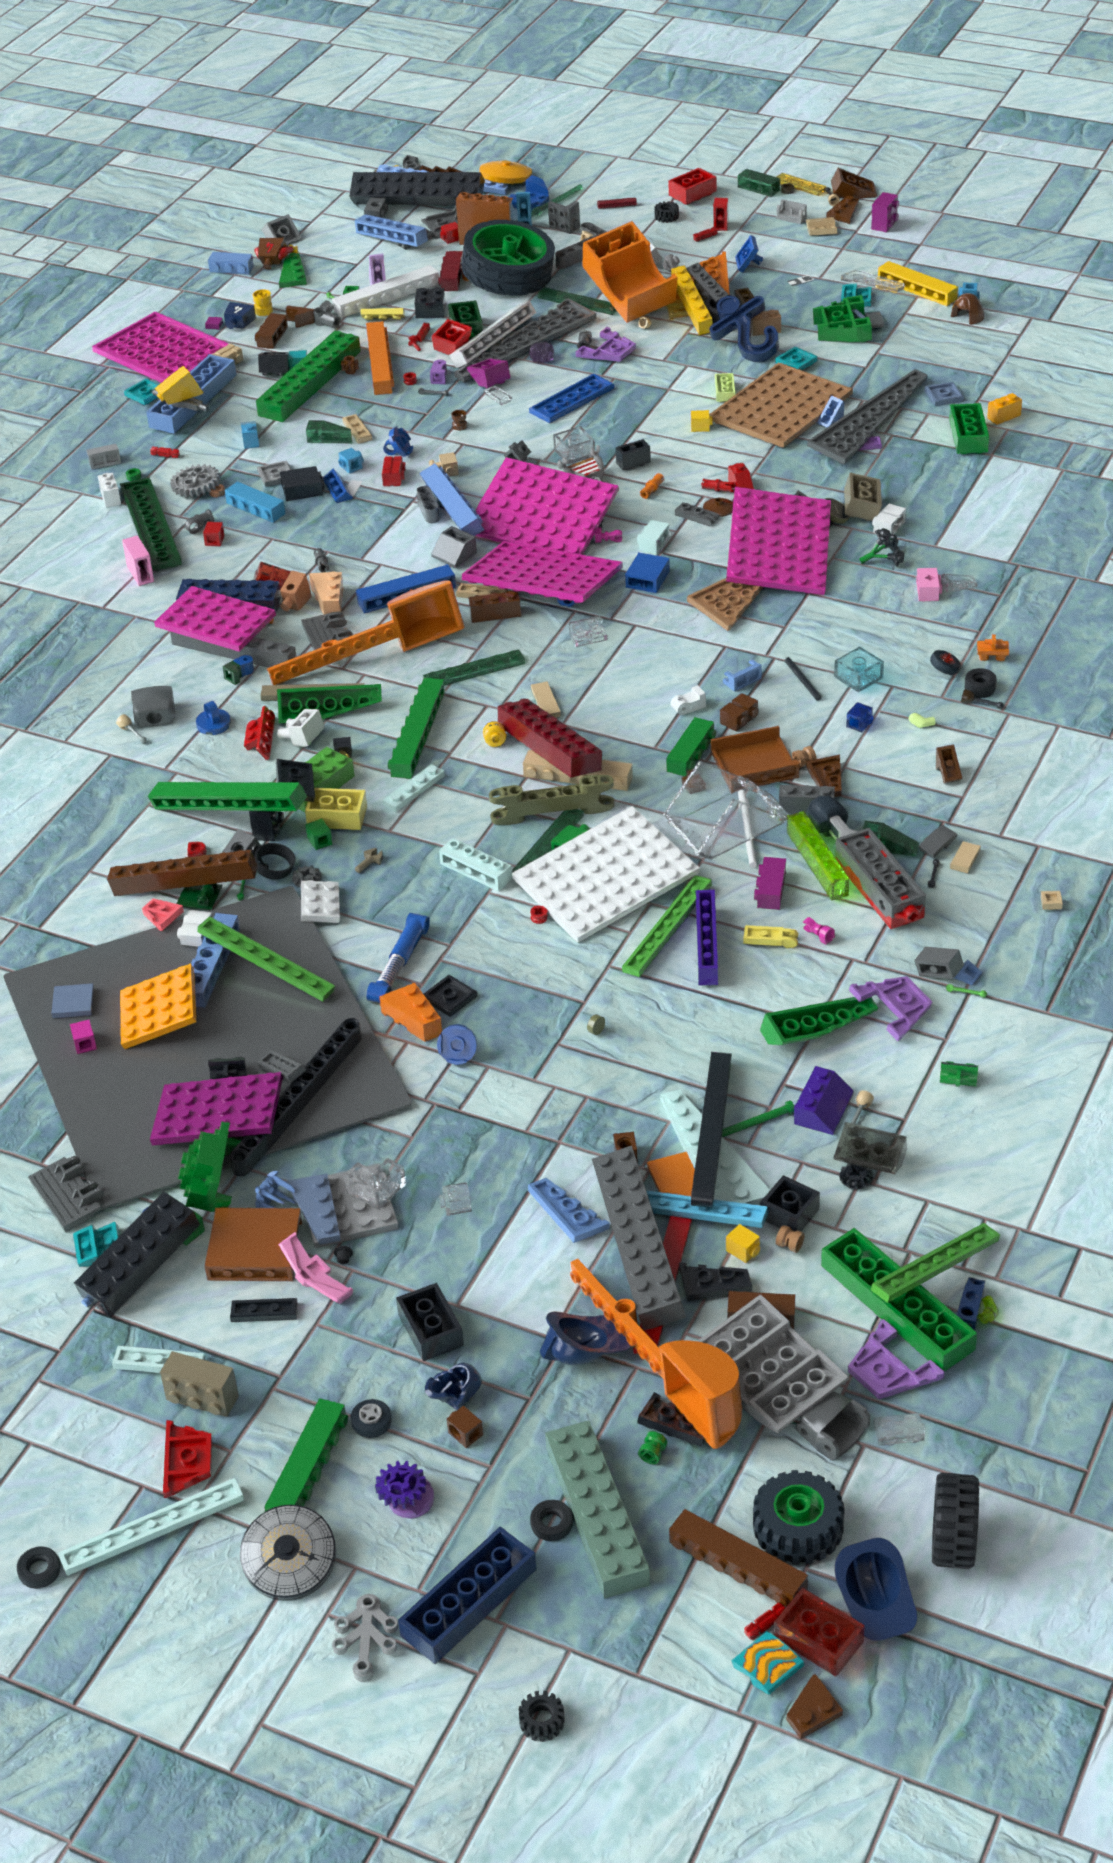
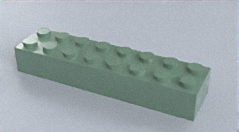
M587 1420L545 1432L547 1453L568 1507L572 1512L573 1520L604 1599L650 1586L649 1566L590 1421Z

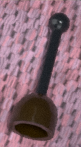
M968 689L963 691L962 703L968 704L975 700L997 706L999 709L1004 707L1003 702L997 703L977 698Z

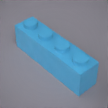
M240 482L234 483L225 490L227 504L270 522H275L286 514L284 500Z

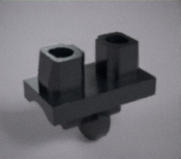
M245 1057L208 1060L210 1079L247 1076Z

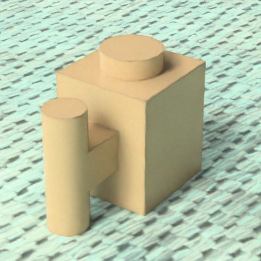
M454 452L440 454L439 462L435 463L438 468L442 467L449 477L459 475L458 462ZM434 460L429 461L430 466L435 463Z

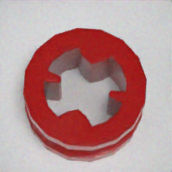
M408 372L403 375L405 385L417 383L414 372Z
M537 905L531 908L530 914L533 923L541 924L546 922L548 915L547 909L544 906Z

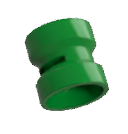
M651 1431L647 1433L644 1439L645 1444L641 1445L638 1456L644 1462L655 1465L660 1461L662 1457L661 1452L666 1449L668 1441L662 1434Z

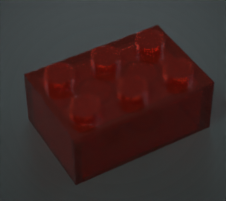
M804 1588L798 1592L774 1621L775 1637L784 1642L793 1651L837 1677L864 1643L865 1625Z

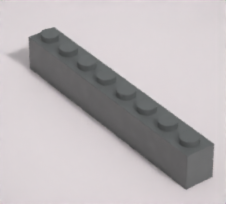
M170 631L172 645L230 659L249 655L253 658V664L269 668L297 657L294 646L254 637L239 652Z

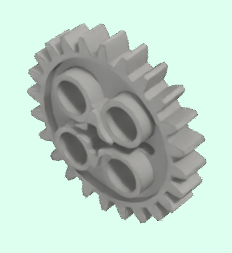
M198 464L196 467L192 465L191 468L186 467L185 470L180 469L181 472H176V475L172 476L173 479H170L172 491L176 495L179 494L180 497L183 495L185 497L189 495L191 497L194 495L199 496L201 493L205 495L206 491L211 492L210 489H216L215 486H219V482H221L218 469L215 466L211 467V465L206 467V464L202 466Z

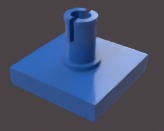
M753 235L748 237L735 256L738 270L742 273L751 261L757 265H760L763 261V257L757 255L759 250L756 238Z

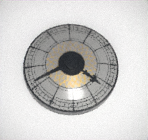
M281 1505L259 1515L247 1528L240 1546V1562L248 1582L262 1595L281 1601L301 1599L318 1590L330 1576L336 1560V1542L329 1524L314 1510L300 1505Z

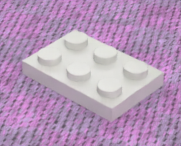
M301 881V921L339 923V882Z

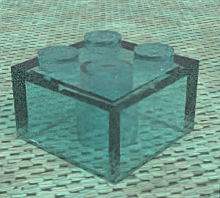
M860 646L835 660L834 677L857 692L883 679L884 661Z

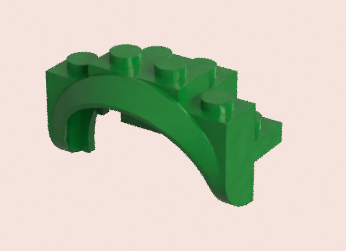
M222 1121L220 1128H215L214 1134L201 1131L199 1139H194L193 1145L190 1144L188 1152H183L181 1164L184 1167L180 1168L178 1179L181 1180L180 1189H184L183 1197H187V1207L215 1212L216 1208H227L231 1204L232 1196L217 1192L224 1156L230 1155L241 1142V1140L227 1137L230 1125L228 1122Z

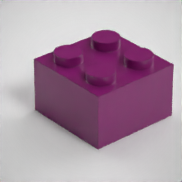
M882 192L873 202L871 230L887 233L893 224L898 221V195Z

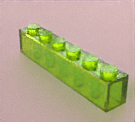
M802 811L787 815V834L831 901L849 896V877L806 813Z

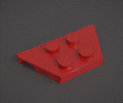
M166 1420L164 1498H169L211 1477L212 1435L202 1430L197 1431L189 1426L179 1427L174 1425L173 1421Z

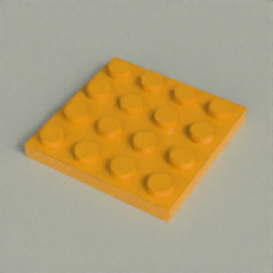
M191 963L120 990L121 1045L124 1049L196 1023L195 974Z

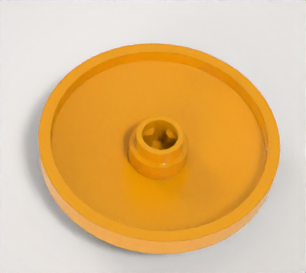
M507 160L487 162L479 168V172L482 173L484 179L498 183H523L532 175L530 167Z

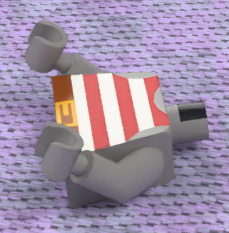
M599 445L596 446L597 451H594L591 446L590 454L595 458L591 457L570 466H566L568 463L566 457L562 458V462L560 459L557 462V467L563 469V472L594 480L595 477H599L603 482L604 464L601 456L599 457Z

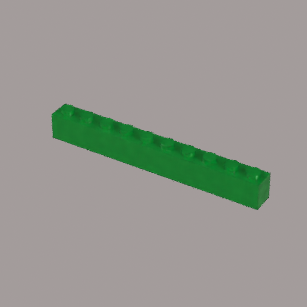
M158 782L148 795L155 810L297 811L307 797L300 783Z

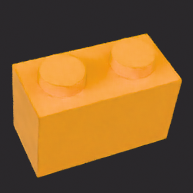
M1011 393L988 402L987 419L998 425L1021 416L1022 399Z

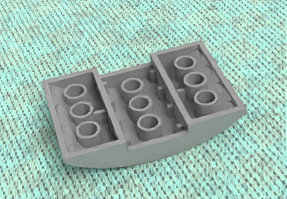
M761 1294L698 1340V1342L710 1344L721 1349L735 1361L739 1371L742 1408L758 1422L777 1433L849 1380V1377L819 1349L815 1350L790 1327L789 1321Z

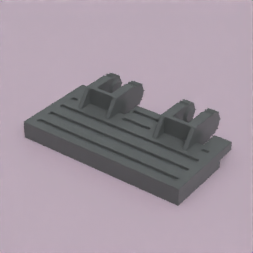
M332 612L301 620L302 627L313 650L321 648V645L326 641H339L353 635L351 630H341V627L347 623L342 612Z
M71 1156V1158L67 1159L63 1157L28 1176L30 1183L65 1232L93 1218L94 1213L102 1209L97 1201L104 1197V1192L98 1188L97 1182L91 1180L84 1184L79 1177L86 1172V1167L82 1163L80 1164V1158L77 1156Z

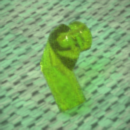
M991 1295L985 1296L982 1299L985 1309L978 1315L982 1324L994 1321L999 1315V1310Z

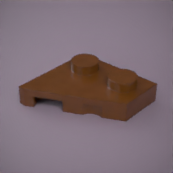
M814 1674L787 1713L786 1720L799 1738L802 1739L843 1716V1709L818 1676Z

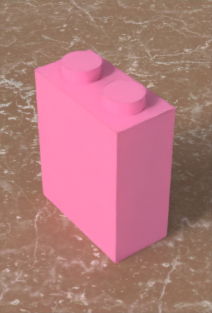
M138 535L123 539L126 564L137 584L141 586L154 582L150 555Z

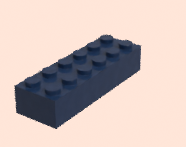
M182 579L176 596L177 600L193 586L274 609L276 613L281 600L279 581Z
M500 1526L398 1619L400 1637L434 1664L438 1663L537 1570L535 1552Z

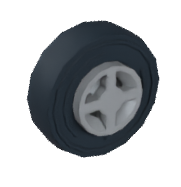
M368 1399L358 1403L353 1408L350 1416L354 1431L366 1438L379 1437L390 1428L392 1422L389 1407L386 1403L377 1399Z

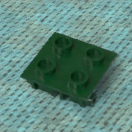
M215 883L184 887L176 904L182 905L185 908L212 910L223 885Z

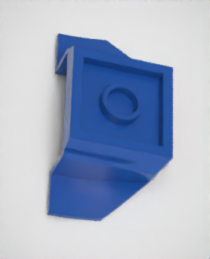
M531 175L526 180L525 192H530L531 211L538 212L549 202V192L543 179ZM511 194L509 198H513V208H517L516 194Z

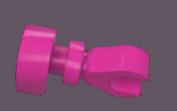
M598 527L595 532V543H602V539H605V541L609 539L614 542H621L622 531L615 530L610 533L608 531L602 533V528Z
M810 917L803 921L804 924H807L803 929L819 936L821 943L827 945V943L833 941L832 938H835V930L833 928L818 924Z

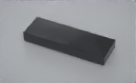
M297 1298L232 1300L230 1320L231 1322L297 1320L298 1300Z

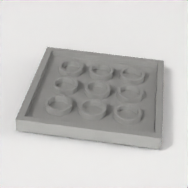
M379 1163L328 1175L341 1241L319 1245L310 1229L315 1248L398 1229V1222Z

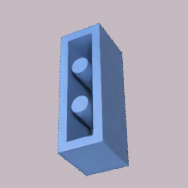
M212 252L208 259L209 271L215 273L249 275L254 267L252 254Z

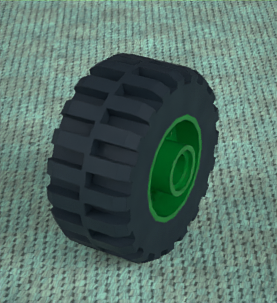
M792 1470L788 1474L786 1472L779 1473L777 1478L771 1477L766 1481V1485H761L758 1489V1494L754 1498L753 1532L755 1538L758 1539V1544L762 1549H766V1553L774 1557L777 1556L778 1559L785 1563L790 1561L792 1565H799L801 1562H805L807 1565L812 1564L813 1560L821 1561L825 1559L826 1553L830 1555L836 1550V1546L840 1544L842 1534L844 1533L845 1507L842 1496L838 1490H835V1486L830 1481L825 1482L824 1477L818 1474L814 1476L809 1471L798 1473V1470Z

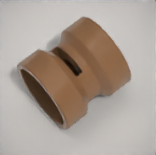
M811 746L792 752V759L798 760L799 768L804 767L806 761L817 759L816 753Z
M783 1225L777 1234L776 1245L780 1247L786 1246L790 1251L797 1253L803 1245L805 1234L801 1231H792L790 1227Z

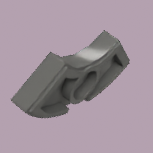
M407 155L403 159V168L419 170L421 166L417 164L419 161L415 156Z

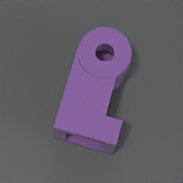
M440 359L433 362L430 370L431 384H446L447 367L445 360Z

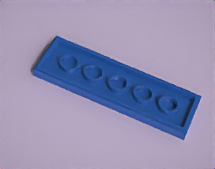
M593 373L529 408V413L550 424L613 390L615 385Z

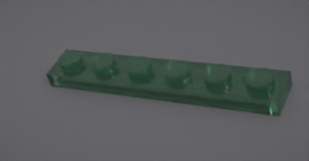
M519 649L458 666L424 674L423 678L444 679V685L523 665L525 664V658Z

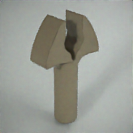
M377 848L364 851V858L366 859L355 867V871L361 873L371 863L380 865L383 860L382 850L378 854Z

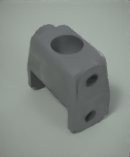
M152 686L131 691L134 722L139 727L164 725L173 722V719H175V703L172 686Z
M833 1391L801 1415L800 1422L796 1425L798 1433L818 1452L833 1461L846 1453L860 1439L865 1428L870 1426V1414L867 1408L855 1400Z

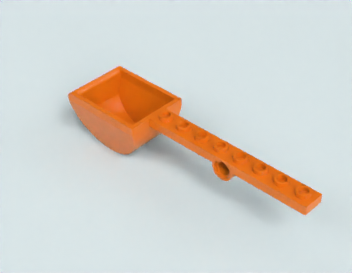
M441 581L426 585L392 599L387 603L392 618L389 622L339 641H326L319 649L267 668L272 684L277 685L395 638H398L400 647L405 652L464 629L465 626L451 581Z
M579 1259L571 1261L572 1271L570 1276L575 1284L578 1283L585 1296H589L595 1307L603 1311L605 1318L613 1322L618 1333H622L629 1345L637 1349L639 1356L643 1360H647L654 1373L657 1372L663 1378L665 1396L677 1406L680 1413L685 1415L688 1422L693 1424L696 1431L703 1435L704 1440L713 1449L723 1446L734 1435L742 1418L739 1371L735 1361L721 1349L698 1341H671L658 1347L637 1324L636 1306L632 1300L621 1299L616 1301Z

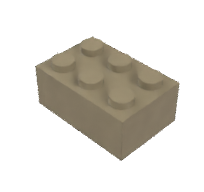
M849 473L844 487L845 515L873 521L882 507L880 479Z
M172 1351L160 1370L166 1400L174 1404L179 1403L193 1409H201L214 1415L228 1417L239 1397L232 1367Z

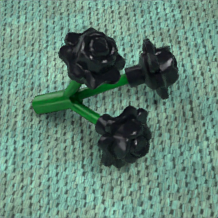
M885 528L876 530L877 544L871 552L860 557L859 561L863 564L872 558H887L888 560H893L896 567H898L899 563L904 561V552L897 547V536L891 534ZM886 548H890L892 551L895 550L893 553H888V555L876 554Z

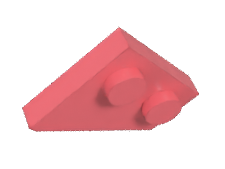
M153 898L142 908L143 915L160 931H163L184 912L182 905Z

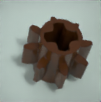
M346 356L344 361H341L342 371L345 370L346 374H354L359 369L358 359L355 360L353 356Z

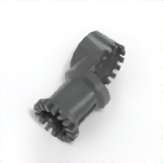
M584 330V332L581 331L579 333L578 349L584 345L590 348V343L592 342L591 331L587 332L586 330L585 332Z
M207 509L202 514H196L194 517L188 518L189 520H186L187 522L184 524L185 529L191 534H196L204 524L215 521L214 515L211 513L212 511ZM196 523L195 527L190 529V525Z

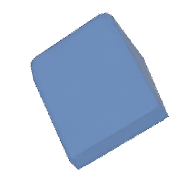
M967 959L962 969L955 976V979L973 985L982 972Z

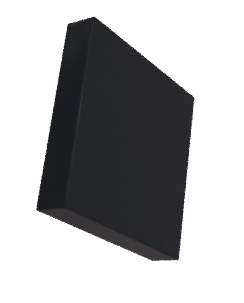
M447 975L426 991L424 996L433 1007L451 1017L475 999L477 991L453 976Z

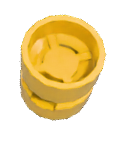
M260 289L253 293L255 314L258 316H267L273 312L271 292L269 290Z

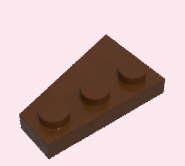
M846 196L826 212V218L833 217L837 221L850 224L851 218H853L854 212L858 207L859 199L853 196Z
M840 754L806 761V768L816 786L835 787L834 797L842 796Z

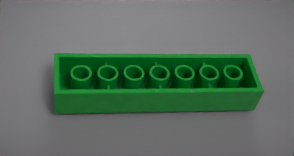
M855 1227L822 1248L821 1266L879 1318L884 1319L896 1329L897 1333L928 1361L931 1360L944 1372L976 1350L977 1332L921 1284L888 1303L871 1291L874 1282L901 1267Z

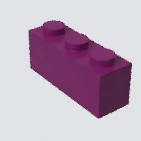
M764 857L763 864H759L758 875L761 876H757L756 888L758 889L754 890V900H757V908L780 910L786 877V858Z

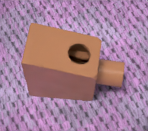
M291 570L280 591L283 600L280 606L284 611H289L290 609L298 611L312 597L306 574Z

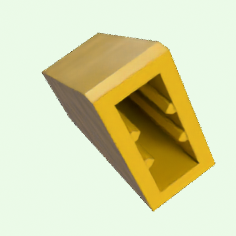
M184 366L155 388L160 401H165L168 405L204 393Z

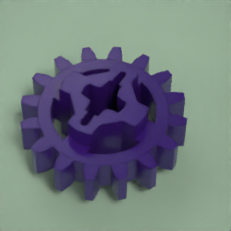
M396 1461V1466L387 1464L388 1470L381 1469V1476H376L375 1488L379 1500H384L385 1506L393 1503V1509H396L398 1505H402V1508L406 1509L407 1503L414 1506V1500L421 1501V1493H426V1476H424L422 1469H417V1464H413L410 1467L408 1461H405L404 1465H400V1462Z

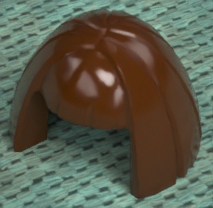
M964 293L957 298L951 310V317H957L958 310H969L970 325L983 321L984 309L976 295Z

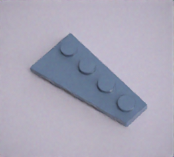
M328 1174L286 1181L294 1187L295 1193L291 1192L293 1199L300 1207L301 1213L309 1223V1227L319 1245L341 1241Z

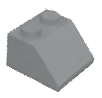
M289 214L267 222L261 229L266 238H284L287 245L302 239Z

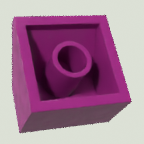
M489 358L467 367L468 372L476 383L486 389L493 388L495 384H503L506 382L505 380L511 378L508 361Z

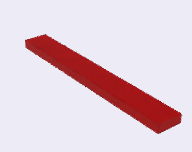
M670 1216L663 1245L676 1283L679 1263L682 1261L692 1219ZM664 1325L643 1330L659 1346ZM634 1347L633 1352L638 1354L637 1349Z

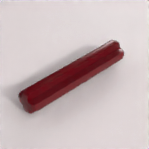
M636 197L597 201L598 209L637 205Z

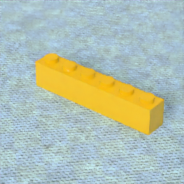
M890 261L878 267V281L945 306L957 300L958 286Z
M685 265L672 268L671 277L674 273L677 276V293L699 336L710 333L709 328L712 325V317Z

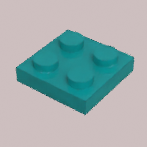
M794 346L778 356L776 364L779 362L799 370H804L817 362L818 356Z
M145 378L124 390V395L143 405H147L158 398L152 392L159 384Z

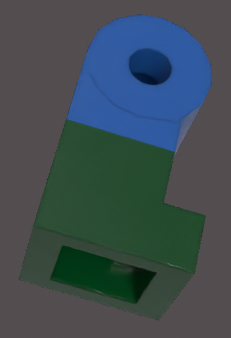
M243 655L223 666L224 679L234 685L240 683V678L254 672L253 658L249 655Z

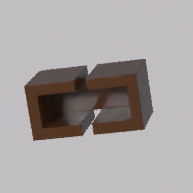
M743 693L739 694L732 700V703L729 702L720 709V724L737 732L758 715V700Z

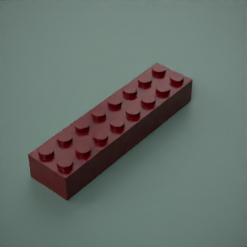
M523 698L517 702H506L504 705L498 706V722L504 726L505 731L570 778L602 770L601 749L529 699Z

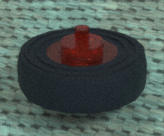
M936 650L930 657L931 664L940 672L948 675H955L961 667L960 661L954 655L944 650Z

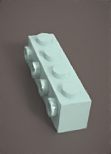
M454 838L439 850L440 864L498 892L512 880L510 864Z

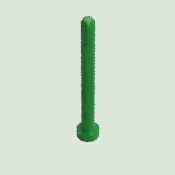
M791 1100L786 1101L782 1107L723 1128L722 1137L787 1113L793 1115L795 1106Z

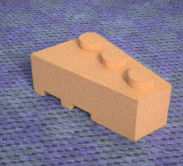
M342 572L309 573L311 590L315 594L323 615L341 612L344 590Z

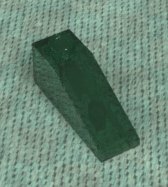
M324 420L308 421L306 427L307 443L352 444L353 442L350 428Z

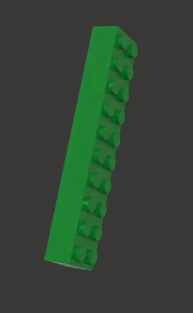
M340 331L332 332L256 400L258 416L283 423L342 370L341 361H344L346 356L356 357L361 352L359 336Z

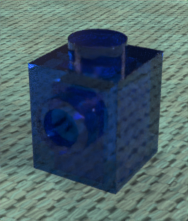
M857 702L847 712L846 727L862 733L874 720L873 707Z

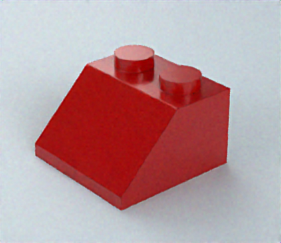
M447 319L431 336L434 350L447 355L452 354L469 341L472 327Z

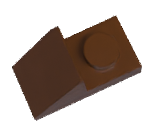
M289 305L286 307L287 321L295 322L296 328L315 323L314 309Z
M954 744L936 748V770L941 771L944 784L963 779Z

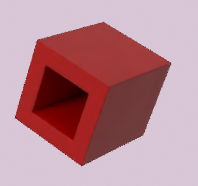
M456 222L441 226L440 237L447 244L459 241L458 224Z

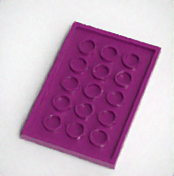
M276 1072L164 1085L150 1136L151 1145L192 1142L194 1139H199L201 1131L214 1134L215 1128L219 1129L222 1121L230 1123L228 1138L271 1133L283 1081L282 1073Z

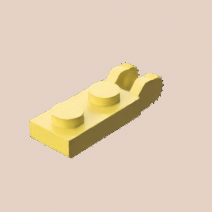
M746 925L743 944L783 945L785 948H794L798 945L796 939L799 933L797 930L783 927Z

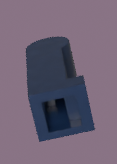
M969 1277L965 1284L956 1315L976 1331L986 1280Z

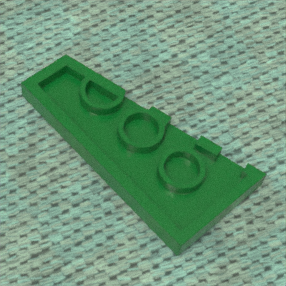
M290 253L285 257L279 279V288L307 284L299 253Z

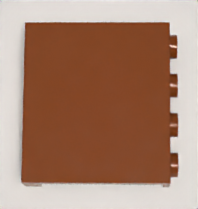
M460 193L456 198L459 245H464L465 234L476 224L490 220L510 221V204L513 198L481 195L480 193Z
M779 726L711 739V754L730 792L799 778L798 760H792L780 738Z
M216 1208L205 1261L207 1281H293V1268L278 1244L294 1232L298 1236L299 1225H302L300 1208Z

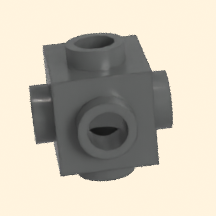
M521 440L519 443H512L508 447L510 450L504 454L505 458L525 462L529 459L527 456L531 453V450Z

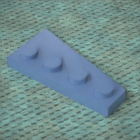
M544 1178L528 1184L529 1193L573 1243L610 1229V1222L605 1219L603 1221L596 1217L597 1213L591 1209L586 1210L576 1198H569L566 1195V1191L549 1179Z

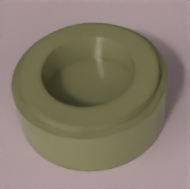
M598 1014L593 1015L587 1024L588 1032L599 1035L605 1027V1018Z

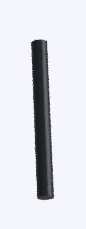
M787 657L785 663L814 699L820 700L821 695L792 659Z

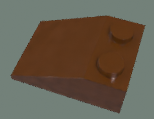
M839 167L831 179L833 193L839 198L853 196L859 199L875 198L877 196L874 181Z

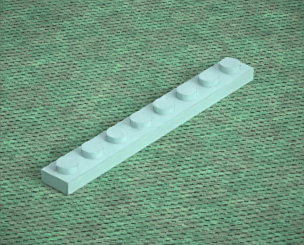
M235 1478L58 1552L60 1562L66 1575L69 1576L242 1502L244 1497Z

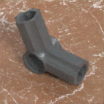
M325 300L320 307L314 309L315 324L317 326L327 325L336 329L341 323V318L331 314L334 305L330 301Z

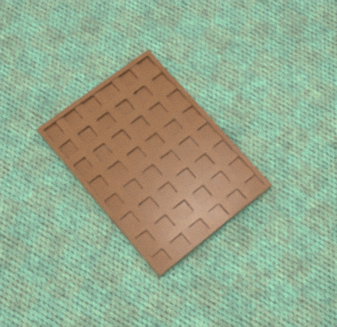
M778 362L710 413L709 416H712V422L784 448L818 421L831 396L844 401L853 394V388Z

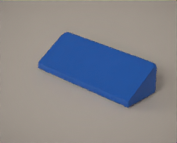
M334 468L322 477L336 503L353 499L342 477Z

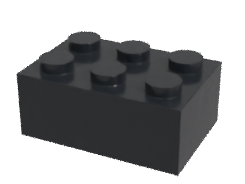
M437 1283L396 1297L398 1315L422 1361L464 1346L462 1327Z

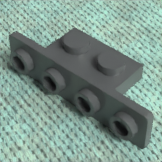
M699 263L686 268L694 279V285L704 301L711 297L717 303L721 298L728 296V293Z

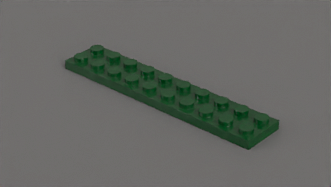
M150 477L120 483V489L136 533L150 555L152 571H160L161 569L182 565L181 557Z

